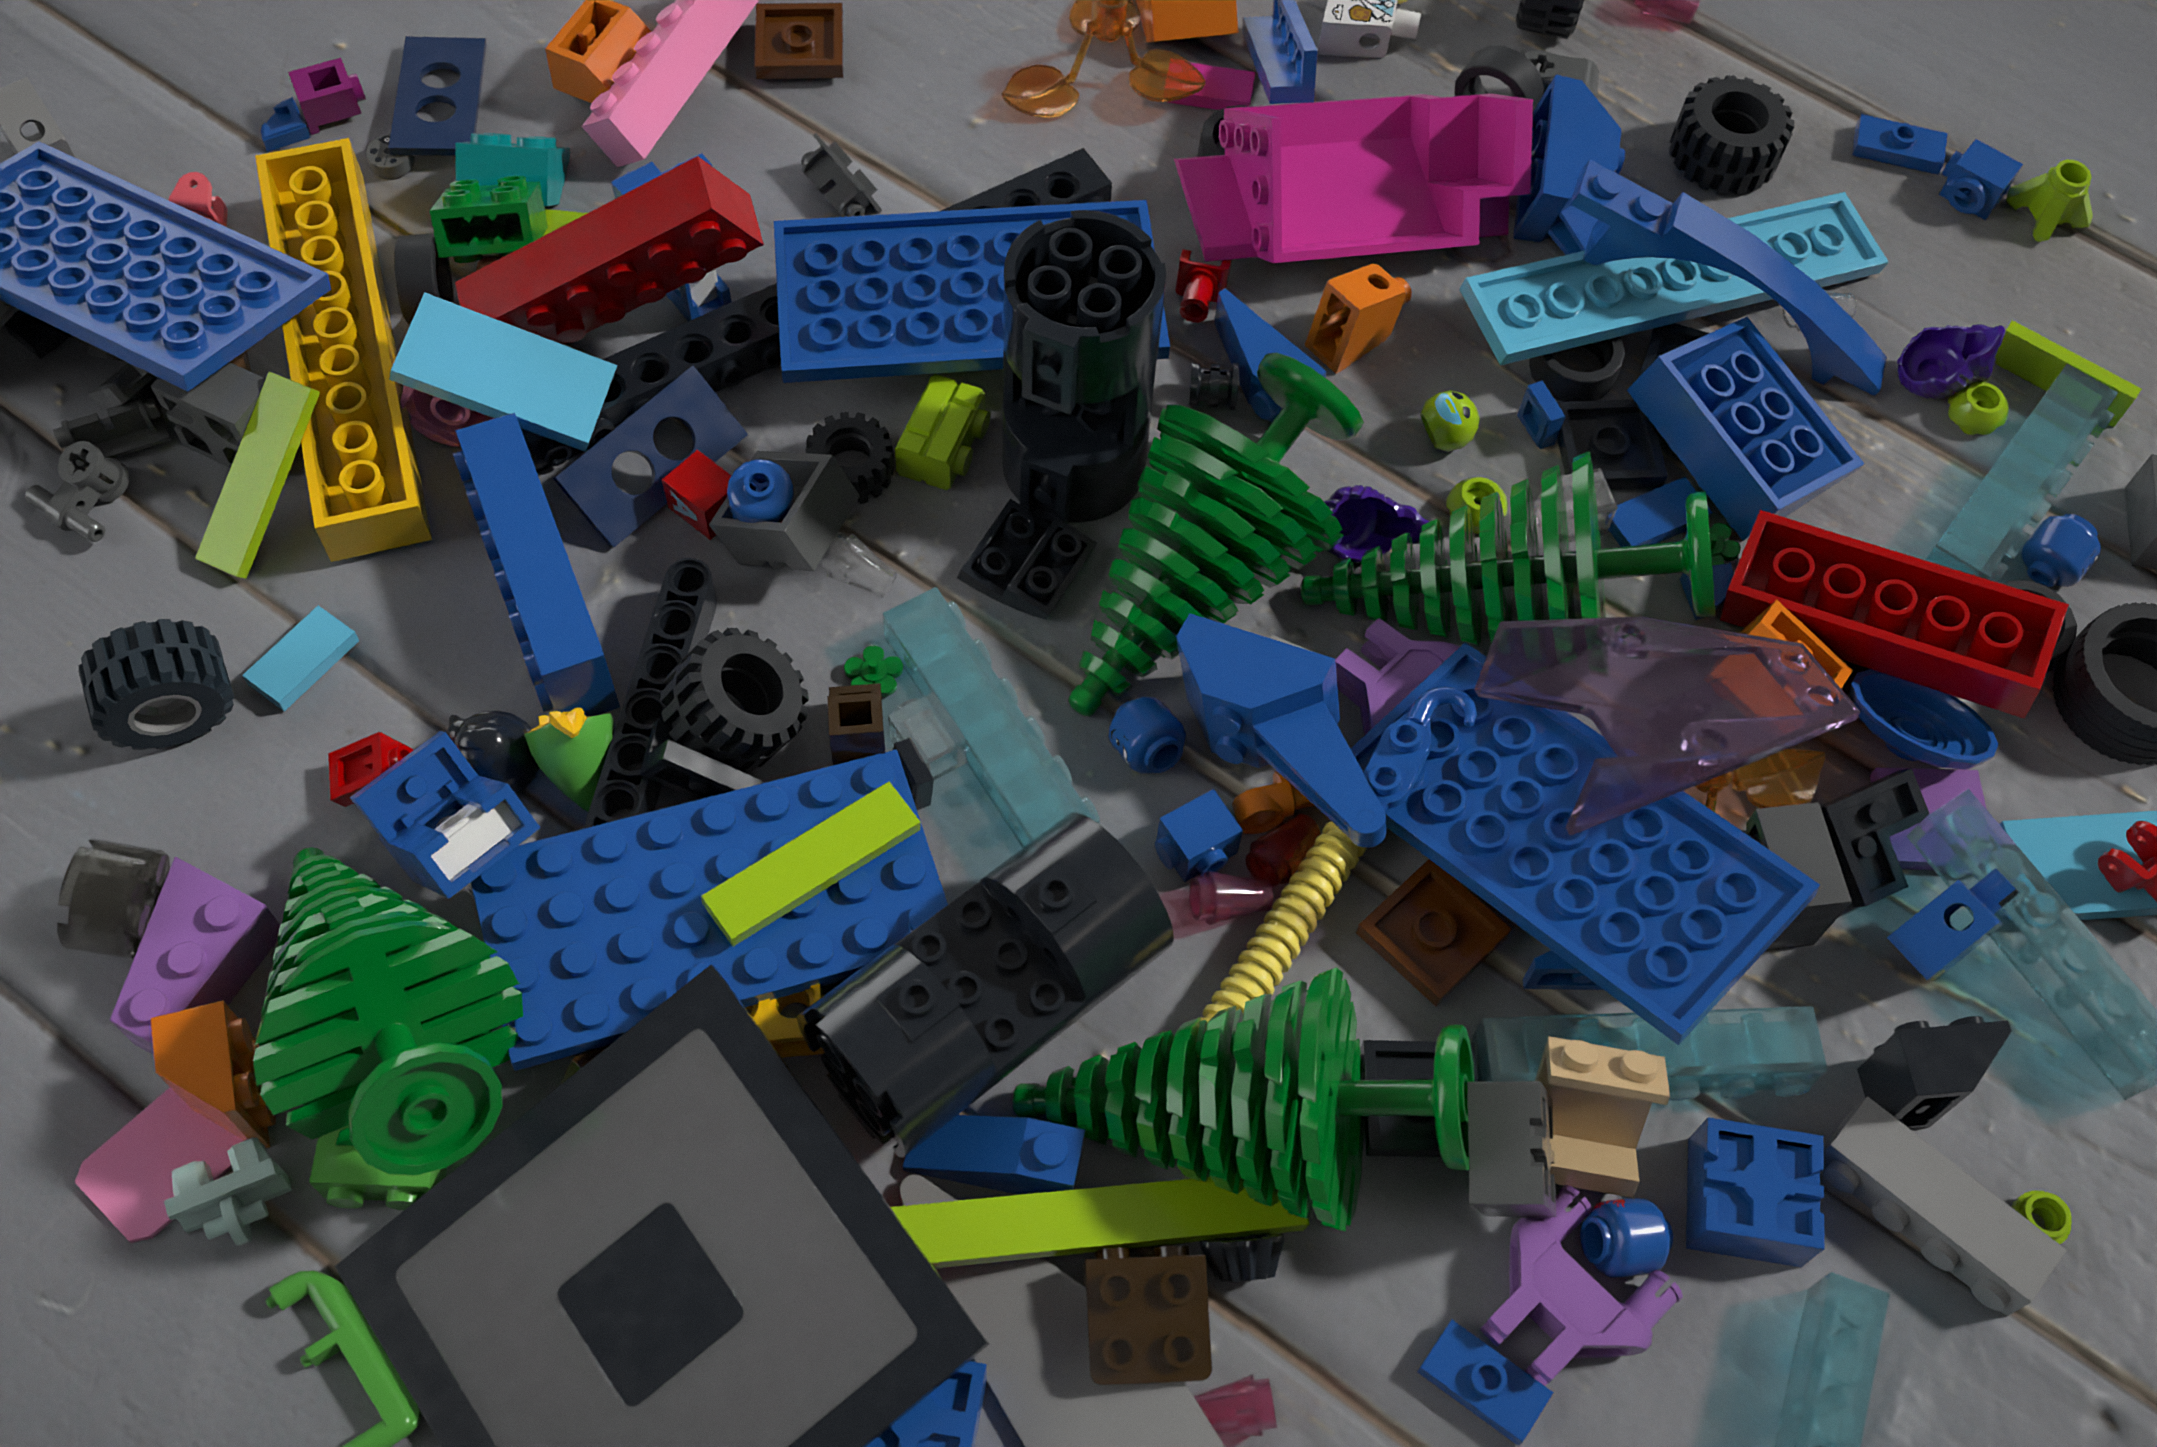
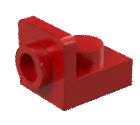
M379 731L328 753L330 801L343 807L354 804L350 799L352 795L411 753L413 749Z

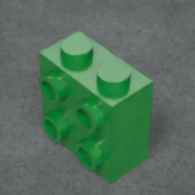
M507 176L498 179V185L479 186V181L475 179L459 180L450 183V188L441 194L429 210L439 258L454 257V262L470 263L483 259V254L501 253L502 257L543 237L548 225L540 181L527 182L525 176Z

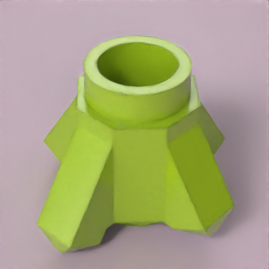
M2071 159L2063 160L2057 166L2051 167L2047 173L2010 187L2006 202L2015 210L2024 206L2028 207L2037 221L2032 230L2035 241H2047L2050 239L2056 226L2062 223H2071L2072 228L2090 227L2093 213L2088 189L2092 175L2088 167L2083 163Z

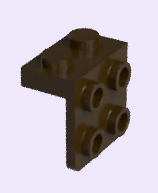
M1162 1246L1154 1248V1257L1131 1258L1130 1248H1107L1097 1250L1095 1252V1259H1086L1084 1261L1082 1270L1083 1286L1086 1287L1089 1370L1090 1377L1095 1384L1124 1385L1195 1382L1206 1380L1211 1375L1212 1356L1206 1255H1190L1189 1246Z

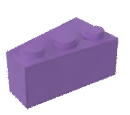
M175 857L110 1021L134 1045L154 1055L150 1018L223 1000L229 1005L277 943L280 928L279 922L262 902Z

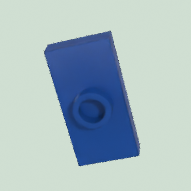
M1861 114L1855 128L1852 156L1939 175L1945 161L1947 133Z
M1452 1319L1417 1371V1373L1517 1446L1523 1443L1554 1393Z

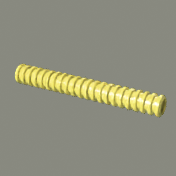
M1332 821L1326 823L1322 831L1323 834L1316 838L1314 847L1308 850L1306 859L1300 862L1297 869L1298 872L1293 873L1289 880L1290 885L1283 888L1281 898L1275 900L1272 906L1273 910L1265 915V924L1258 926L1255 932L1256 937L1250 938L1246 946L1247 950L1240 953L1238 957L1239 963L1232 965L1230 968V977L1224 978L1220 985L1221 990L1215 991L1211 999L1213 1004H1208L1203 1009V1017L1200 1018V1021L1206 1020L1208 1023L1218 1011L1235 1005L1236 1010L1241 1009L1244 1014L1245 1002L1263 994H1274L1275 989L1273 986L1281 983L1283 979L1282 973L1288 972L1292 965L1291 960L1297 958L1300 953V947L1304 946L1308 941V934L1314 932L1317 927V921L1321 920L1326 912L1325 908L1332 904L1334 900L1333 895L1339 893L1342 888V882L1347 881L1351 873L1350 870L1356 867L1359 861L1358 857L1363 856L1366 848L1355 845Z

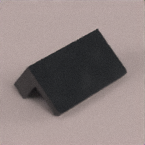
M663 717L654 722L639 775L697 800L763 783L762 780L748 775V773H744L739 769L737 770L687 748L681 741L675 742L669 734L673 726L672 724L664 723Z

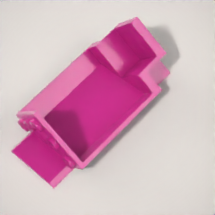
M1422 94L1224 108V120L1219 125V140L1221 146L1225 148V155L1174 159L1204 260L1208 262L1258 257L1271 263L1472 246L1479 245V237L1508 235L1509 196L1530 194L1533 99L1498 94L1452 97Z

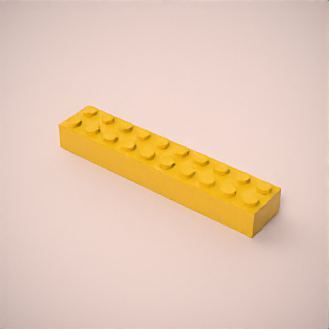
M339 139L255 155L269 247L328 273L331 285L329 292L282 324L291 380L320 392L301 440L314 528L331 562L432 540L409 415L406 407L403 409L400 402L403 385L389 380L390 371L397 357L364 178L350 139Z

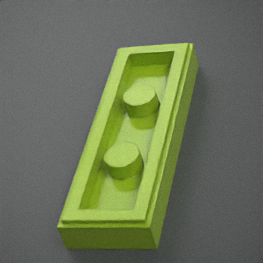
M2013 320L2005 330V336L1995 355L1996 365L2112 427L2116 426L2142 390V388Z

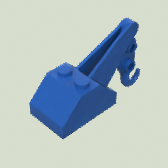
M1555 75L1533 111L1530 194L1518 195L1513 239L1541 242L1551 236L1565 255L1586 250L1592 228L1598 221V219L1570 205L1580 171L1589 160H1592L1619 175L1625 159V149L1620 148L1622 129L1582 80Z
M1189 613L1176 636L1186 696L1211 752L1233 764L1245 763L1257 768L1270 764L1359 847L1370 848L1379 845L1386 836L1385 812L1390 808L1401 805L1408 798L1431 750L1430 718L1434 710L1442 704H1455L1464 711L1465 726L1472 727L1475 724L1477 716L1476 706L1468 694L1457 688L1447 686L1432 688L1422 693L1406 714L1385 729L1363 773L1338 727L1340 712L1335 658Z

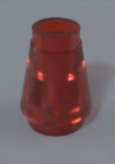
M1299 814L1294 819L1253 841L1249 848L1250 852L1245 858L1246 866L1251 875L1259 883L1267 887H1276L1278 884L1288 883L1293 873L1297 871L1300 862L1305 859L1308 850L1314 846L1316 838L1321 835L1318 825L1309 816Z

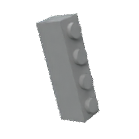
M1868 1096L1846 1116L1824 1145V1169L1822 1171L1831 1185L1842 1192L1854 1195L1872 1210L1873 1216L1879 1223L1892 1231L1902 1233L1921 1248L1923 1256L1931 1264L1954 1274L1971 1288L1972 1294L1979 1302L1990 1309L2001 1311L2004 1315L2009 1316L2030 1304L2067 1252L2064 1247Z

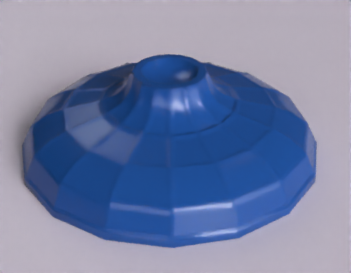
M1872 669L1858 672L1850 686V699L1856 715L1873 735L1884 741L1887 748L1902 759L1908 761L1918 760L1938 768L1967 770L1987 762L1995 755L1998 742L1992 728L1975 710L1955 696Z

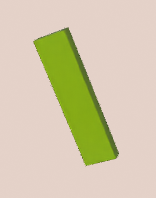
M268 372L195 559L236 577L247 579L320 395L319 391L273 372Z
M890 781L703 894L701 896L702 904L734 947L920 831L921 822Z

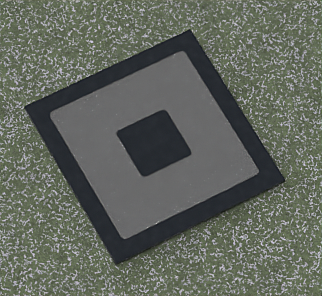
M712 964L334 1266L442 1447H867L989 1345L984 1335L717 968Z

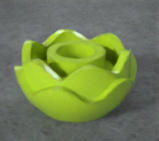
M1973 382L1966 386L1965 389L1957 393L1955 392L1947 401L1950 404L1948 409L1949 418L1968 435H1989L1998 427L2004 426L2008 417V403L2004 394L1996 386L1987 382Z
M1470 477L1457 483L1452 488L1447 497L1446 507L1450 510L1451 516L1452 511L1468 505L1472 515L1474 534H1478L1480 532L1481 505L1476 503L1481 504L1482 498L1498 492L1505 517L1507 515L1508 502L1504 491L1494 481L1484 477Z

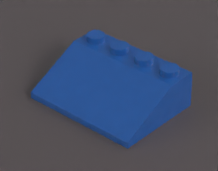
M1748 317L1660 355L1627 389L1642 413L1648 417L1668 443L1670 449L1679 457L1696 479L1700 488L1706 492L1726 518L1727 523L1743 541L1749 538L1760 510L1786 517L1864 465V462Z

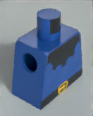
M1996 868L1971 889L1958 880L1887 938L1927 981H1937L2003 925L1995 916V913L2020 892ZM1962 906L1968 907L1973 913V922L1962 931H1957L1951 923V915Z

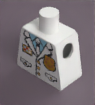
M1328 0L1317 54L1383 58L1387 54L1391 35L1416 39L1421 13L1396 9L1398 0Z

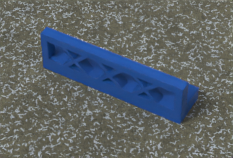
M1273 0L1272 16L1243 17L1242 35L1269 104L1314 102L1318 50L1296 1Z

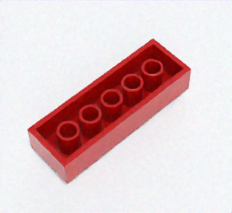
M697 156L456 281L455 285L460 306L564 345L583 339L586 333L606 323H614L623 319L626 313L646 303L660 301L665 297L666 293L686 283L700 281L707 273L727 263L742 260L746 257L747 253L763 246L764 243L750 194Z
M1760 510L1728 587L1720 620L1745 628L1775 600H1778L1841 660L2025 719L2041 690L2069 604Z

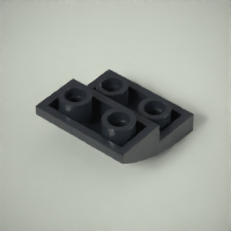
M1010 498L960 569L957 579L1004 605L1047 620L1096 547L1097 542L1057 516L1049 524Z

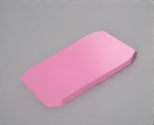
M168 1088L82 1162L74 1183L130 1243L151 1239L173 1221L168 1218L164 1204L165 1200L174 1197L172 1185L173 1169L193 1161H204L210 1166L213 1179H219L232 1168L227 1151L233 1145L244 1140L192 1110L171 1088Z

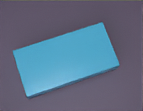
M318 605L242 676L247 685L285 712L359 642L355 631Z

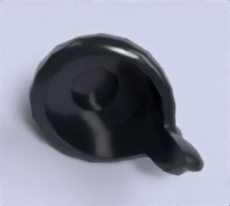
M498 710L476 713L467 719H462L457 715L449 717L447 735L479 776L508 783L514 793H517L527 788L536 778L540 769L531 754L524 735L532 730V728L526 721L516 715Z

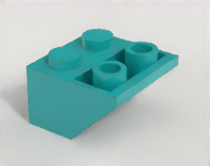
M471 133V142L455 143L456 181L475 179L479 181V186L498 185L497 180L503 177L525 176L527 182L540 181L544 206L558 205L560 203L570 161V147H557L556 138L541 136L516 137V143H512L511 134Z

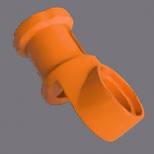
M1274 771L1273 784L1247 790L1239 794L1232 802L1236 820L1243 829L1244 834L1267 832L1282 823L1284 817L1293 816L1295 810L1315 806L1277 771Z

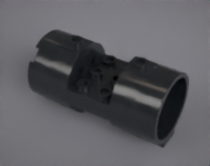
M1074 210L1071 211L1070 218L1043 225L1041 220L1036 221L1022 231L1014 240L1008 250L1004 264L1003 473L1010 490L1020 501V505L1049 524L1052 523L1056 516L1069 524V522L1094 521L1116 513L1125 507L1139 491L1140 487L1137 485L1147 461L1153 391L1166 285L1165 263H1161L1155 250L1151 247L1152 239L1142 229L1123 218L1099 211Z
M1069 813L895 945L890 946L797 1016V1022L809 1049L815 1052L822 1047L825 1052L820 1057L829 1072L826 1076L838 1091L842 1102L873 1139L877 1138L883 1145L892 1138L898 1143L893 1146V1149L897 1156L903 1158L1167 951L1174 941L1172 924L1153 884L1124 846L1091 818L1080 813Z

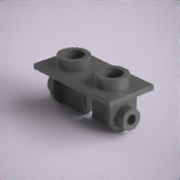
M815 133L813 137L821 146L815 152H807L802 157L801 164L804 175L815 184L822 194L836 183L824 196L839 212L841 217L864 216V209L870 204L880 213L882 209L872 198V195L877 191L876 187L860 169L854 174L848 170L847 167L852 163V160L835 141L828 147L819 135Z
M142 396L137 397L135 401L107 409L109 417L100 419L98 414L94 413L72 421H61L62 427L53 429L55 438L61 448L66 449L75 442L87 441L98 447L102 451L104 458H117L171 440L159 402L155 401L154 398L144 401ZM76 461V464L82 468L88 467V465H86L82 461Z

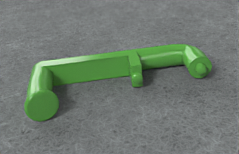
M311 1270L299 1271L289 1275L268 1288L272 1295L266 1299V1304L271 1309L279 1306L284 1311L307 1295L310 1296L331 1333L305 1349L306 1354L300 1358L301 1364L304 1367H309L312 1364L318 1366L339 1351H342L383 1419L341 1447H392L409 1436L418 1427L421 1421L420 1409L346 1285L333 1277Z

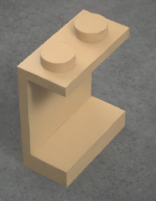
M1548 1036L1535 1081H1541L1553 1099L1554 1135L1553 1139H1550V1144L1554 1151L1555 1164H1551L1550 1174H1554L1555 1184L1634 1198L1640 1182L1636 1147L1652 1103L1667 1105L1670 1098L1665 1057L1651 1055L1638 1050L1628 1051L1590 1044L1581 1040H1566Z

